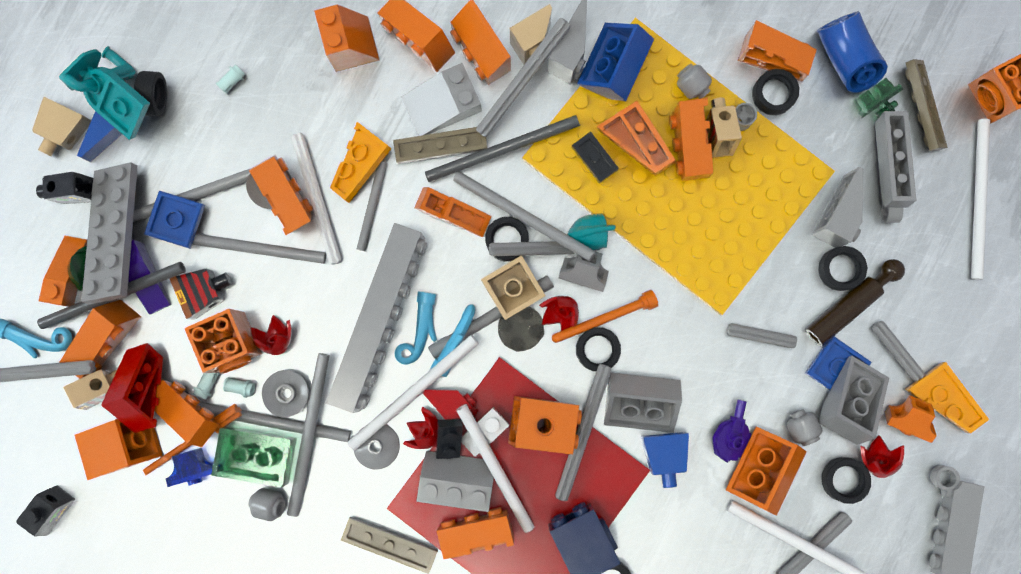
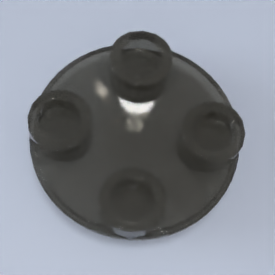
M528 306L506 320L501 316L498 323V334L502 343L509 349L516 352L526 351L536 346L544 336V325H542L540 314Z

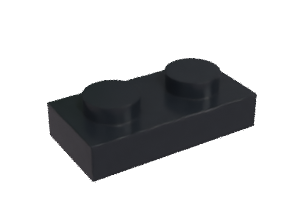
M591 131L572 145V149L599 184L618 171V166Z
M461 419L438 420L436 459L460 458L463 430Z

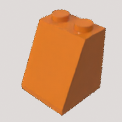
M338 4L314 10L326 56L336 72L380 61L368 16Z
M118 419L74 435L87 480L108 475L163 456L155 428L134 433Z

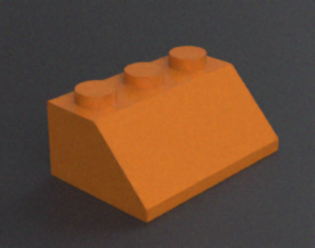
M474 0L468 1L450 22L452 28L450 34L456 43L460 42L464 48L462 52L467 61H473L477 67L474 70L481 81L485 80L489 85L511 71V56Z
M756 426L726 491L777 516L807 451L797 444Z

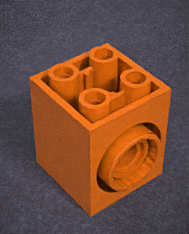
M1021 54L996 66L968 84L986 118L990 119V124L1021 108Z
M226 309L184 328L203 373H228L251 362L252 358L262 354L261 350L253 343L251 326L243 311Z
M514 396L508 443L515 448L573 455L574 449L578 447L579 436L576 434V427L581 423L582 411L579 410V405ZM543 419L544 425L538 430L537 424L539 420Z

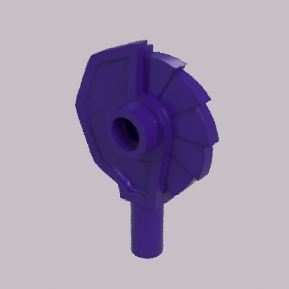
M737 399L734 416H730V419L721 422L712 437L714 454L727 463L730 460L737 461L739 460L738 458L742 457L751 438L749 428L745 424L746 419H743L747 401Z

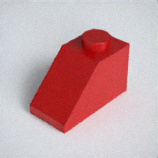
M425 390L422 392L444 419H461L456 410L467 404L473 416L479 412L474 406L477 402L468 392L466 394L457 390Z

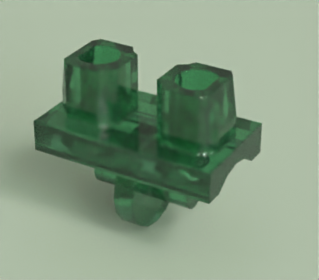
M887 78L883 79L874 86L880 98L876 100L869 90L856 98L862 109L858 114L863 118L876 108H879V111L875 113L876 117L879 118L884 111H895L894 108L898 106L897 101L894 100L890 103L888 100L902 91V86L898 84L894 87Z

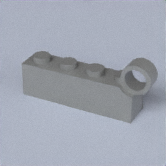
M884 111L875 121L881 198L883 201L881 218L884 223H900L903 218V208H908L917 201L908 111Z
M939 465L930 474L932 484L941 489L943 497L942 504L937 512L939 523L938 529L933 536L935 547L934 553L930 556L929 560L930 572L935 574H970L985 486L960 481V475L956 469ZM947 470L950 474V481L948 484L942 485L940 475L943 471Z

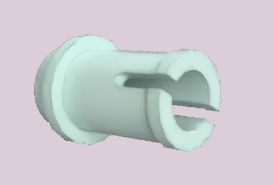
M236 64L233 67L230 66V70L216 82V85L226 94L240 80L243 81V77L246 75Z
M203 373L197 387L194 386L193 388L195 390L193 394L203 399L211 396L210 391L219 373Z
M227 377L223 384V391L240 394L243 398H247L248 396H253L256 386L251 380L242 381Z

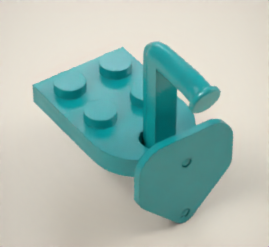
M110 46L104 49L102 55L97 49L80 54L60 74L59 79L70 90L83 92L89 105L127 139L131 140L137 136L150 102L125 82V80L135 76L134 68L120 55L111 50ZM101 56L110 60L117 67L112 69L98 67Z

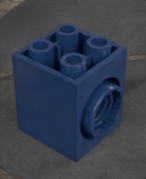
M585 502L580 503L572 508L573 512L567 515L561 513L550 519L551 523L548 524L549 532L570 574H602L621 564L614 551L618 549V546L604 518L598 519L591 503L587 505Z

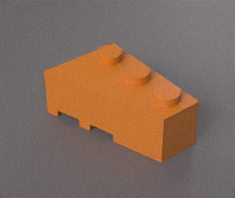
M756 20L744 38L737 61L767 71L784 69L792 73L798 81H803L810 73L817 49Z

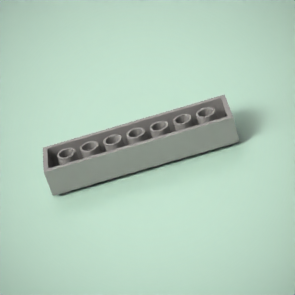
M394 222L325 404L352 414L366 408L370 398L367 392L370 386L374 387L378 374L375 373L378 364L382 365L385 359L386 352L383 351L386 342H391L394 335L393 323L395 320H399L403 310L400 307L402 299H407L411 286L408 283L411 277L416 276L419 264H417L419 255L423 256L427 247L425 237L421 232Z

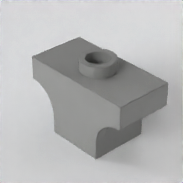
M596 252L590 262L579 255L572 258L565 257L558 278L603 292L609 271L601 265L603 254Z

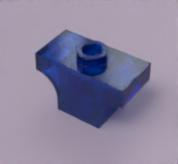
M202 448L172 456L174 469L172 474L165 478L167 488L185 482L188 483V486L203 482L202 477L220 472L219 464L209 462L205 458Z

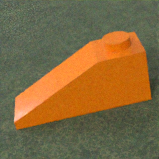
M64 235L43 278L39 302L67 307L75 304L78 289L68 275V262L80 248L87 246L86 239Z

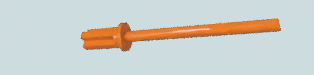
M233 404L213 417L220 424L215 432L221 433L224 427L242 416L241 408ZM184 441L144 468L142 471L145 476L191 446V444H187Z

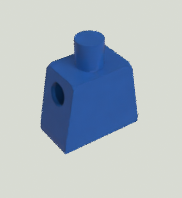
M677 432L641 436L650 473L652 475H662L663 488L677 487L676 473L687 472L689 433Z

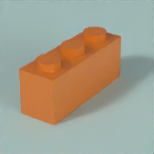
M162 380L156 389V397L159 398V404L155 406L154 412L187 444L203 447L220 425L213 419L214 414L210 410L199 406L200 401L193 395L184 392L186 388L179 382L173 381L171 383Z

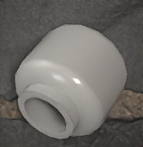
M689 64L677 75L679 78L677 86L688 99L696 97L701 99L710 92L708 87L711 85L712 79L701 65L693 66Z
M804 409L790 414L792 419L787 422L786 426L795 443L807 446L820 440L819 436L823 430L815 413H805Z
M260 488L248 500L250 514L257 519L272 522L281 517L285 510V500L278 491Z

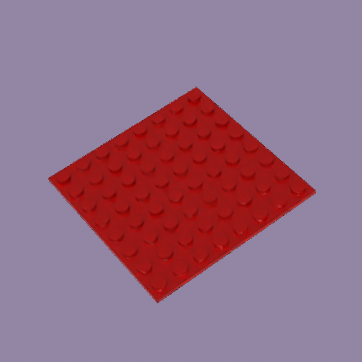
M499 357L471 394L477 402L474 406L479 410L473 417L478 422L494 407L509 423V426L489 445L535 527L530 532L525 533L498 484L493 479L489 510L501 507L502 510L507 509L514 535V546L507 547L505 543L493 546V550L485 551V549L474 551L469 555L451 559L470 574H570L549 532L548 524L551 523L550 519L561 513L567 515L573 512L572 508L585 502L586 505L591 503L598 519L603 517L609 528L650 470L592 427L567 501L557 499L555 494L569 454L515 448L508 443L514 396L551 401L557 400ZM543 419L539 420L537 424L538 430L544 425ZM465 425L463 426L462 436L467 432ZM461 443L460 456L483 459L480 453L474 457ZM432 447L430 451L435 452L436 447ZM423 459L386 509L441 551L437 529L441 527L442 522L455 519V522L464 521V517L467 515L478 513L479 516L487 515L488 512L416 502Z

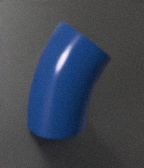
M859 11L833 20L817 30L837 74L848 91L856 93L868 90L884 77L888 68L887 63L872 40Z

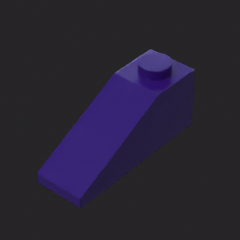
M136 240L131 241L128 282L156 271L144 243ZM162 282L135 292L149 315L171 306Z

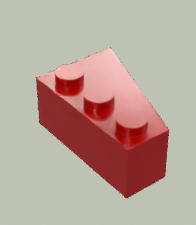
M148 343L126 350L101 404L103 408L134 433L154 428L157 423V419L153 418L155 406L159 404V398L156 397L157 385L161 384L163 357Z

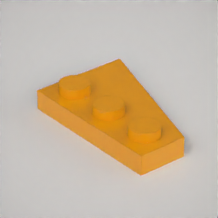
M358 122L354 128L356 130L352 141L349 140L346 147L348 151L343 162H340L330 186L335 193L348 203H350L392 149Z
M941 362L926 373L923 378L915 381L905 389L916 398L932 404L933 410L966 433L971 434L989 420L946 362Z

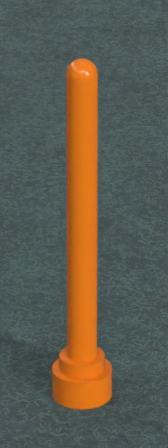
M652 290L642 293L639 300L577 324L575 327L572 326L553 334L552 341L558 343L641 308L643 310L654 309L658 307L657 297Z

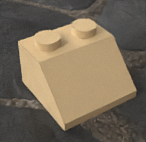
M550 4L509 28L510 44L523 65L549 32L552 14Z
M522 255L481 279L504 320L546 296Z

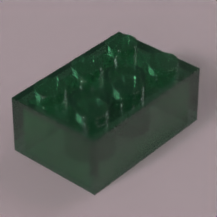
M229 426L222 427L219 430L211 476L282 488L289 484L297 438Z

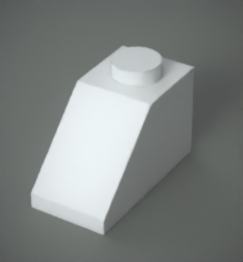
M494 407L477 422L489 444L509 426V423ZM467 431L462 436L461 443L476 457L480 452Z

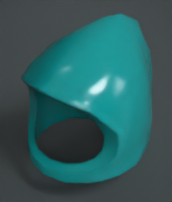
M602 213L590 214L577 219L567 235L592 250L607 248L608 231L615 230L616 226L607 225Z

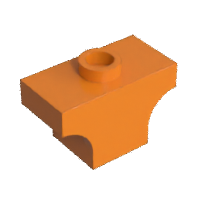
M909 395L903 404L898 406L889 405L884 412L887 425L899 429L908 436L914 435L930 443L937 436L932 423L935 413L932 404Z

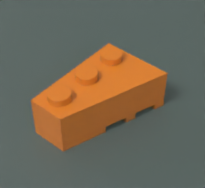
M389 0L377 12L382 20L381 26L388 33L393 32L403 45L410 47L418 57H421L436 72L455 54L443 30L407 1Z
M708 98L679 101L672 115L669 116L670 129H674L675 138L672 140L673 151L678 154L676 172L677 175H681V181L709 178L713 174L712 146L708 141L707 129L710 128V121L705 120L704 107L708 105Z
M635 101L597 126L599 132L655 176L676 162L638 101Z
M274 155L252 167L249 172L261 193L273 208L271 210L274 216H278L285 227L282 230L287 235L311 221L312 214L310 211L313 208L307 198L302 199L298 191L301 188L295 178H289L286 173L289 168L283 158L278 159Z
M121 299L93 308L59 363L92 360L95 362L96 371L101 370L102 364L142 316ZM89 374L75 375V376H77L79 379H81V378H83V377H85V376H87V375H89Z
M501 507L490 509L488 514L479 516L478 513L467 515L464 517L465 520L455 522V519L444 521L441 523V527L437 529L443 560L469 555L474 551L485 549V551L493 550V546L505 543L507 547L514 546V535L507 509L502 510Z

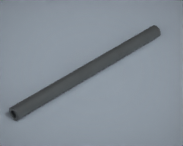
M574 115L425 171L428 182H432L580 126L578 118Z
M178 262L128 282L127 296L185 273L186 268L184 264ZM115 300L94 304L79 302L39 318L37 324L40 329H46Z

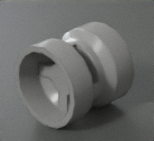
M741 103L735 108L740 131L748 129L757 118V110L750 103Z

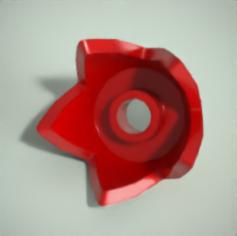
M555 296L539 305L542 308L547 307L542 319V325L560 323L561 331L577 326L579 309L577 302L569 296Z
M272 315L267 332L253 327L250 328L253 343L261 351L271 355H280L288 349L292 337L290 320L286 321L285 326L275 315Z
M422 407L421 412L425 421L406 423L415 440L404 441L402 444L412 449L424 450L436 447L438 419L431 411Z
M878 435L872 442L869 450H866L864 446H860L861 457L865 467L878 478H886L895 474L903 465L904 445L890 451L884 440Z

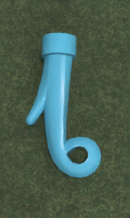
M418 291L414 347L407 343L396 347L395 358L399 363L408 365L420 357L428 333L432 341L437 340L433 326V305H435L436 294ZM404 349H408L411 355L402 357L401 353Z
M473 304L467 305L456 329L439 357L435 358L430 369L462 343L475 314V306ZM450 368L447 372H445L442 376H443V377H447V375H448V373L450 372L451 368Z
M0 318V338L14 342L33 358L38 357L33 348L49 352H60L67 349L72 342L71 332L64 327L56 328L52 333L51 341L14 326L10 321ZM59 334H62L64 337L62 343L58 340Z

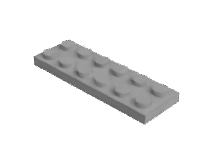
M132 162L94 171L81 301L83 303L94 304L127 297L138 167Z

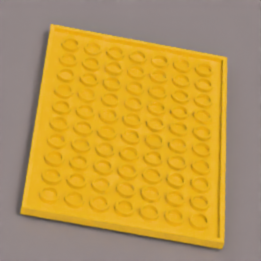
M635 17L630 24H639L654 38V41L627 100L608 99L580 86L550 122V124L576 115L580 126L533 143L522 157V160L591 214L602 213L607 225L616 226L615 230L612 231L719 315H723L835 171L757 111V118L754 123L745 131H740L742 139L733 156L712 158L713 174L709 178L681 181V175H677L676 162L658 175H653L599 132L597 126L635 101H638L673 157L678 161V154L673 151L672 140L675 138L674 129H670L669 116L672 115L679 101L694 99H688L677 86L679 79L677 75L689 64L693 66L697 64ZM709 74L712 79L711 85L708 87L710 92L703 97L708 98V105L704 107L705 120L712 108L711 100L715 98H725L726 106H734L735 108L741 103H746ZM590 131L619 168L618 171L600 184L572 149V145Z

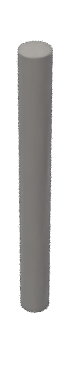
M384 161L376 169L356 248L359 251L365 252L387 167V163Z

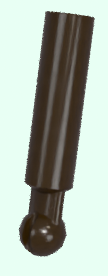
M895 259L885 261L881 266V273L876 278L866 277L862 284L852 289L806 329L809 337L817 345L824 346L884 294V285L889 281L894 282L902 279L905 275L904 264Z

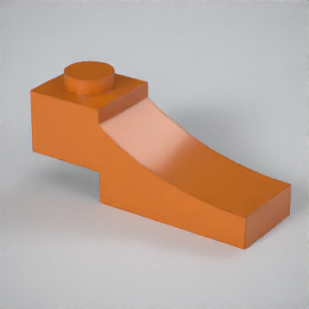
M430 187L422 188L414 209L433 218L445 221L479 237L484 236L492 217Z

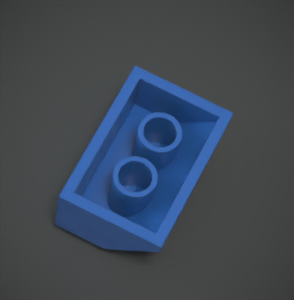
M605 22L577 84L608 99L626 101L654 38L639 24Z

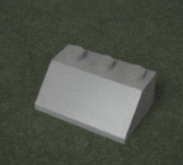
M610 373L604 425L674 433L682 403L681 380Z
M426 451L416 502L489 512L494 477L484 459L466 456L452 459H436V452Z

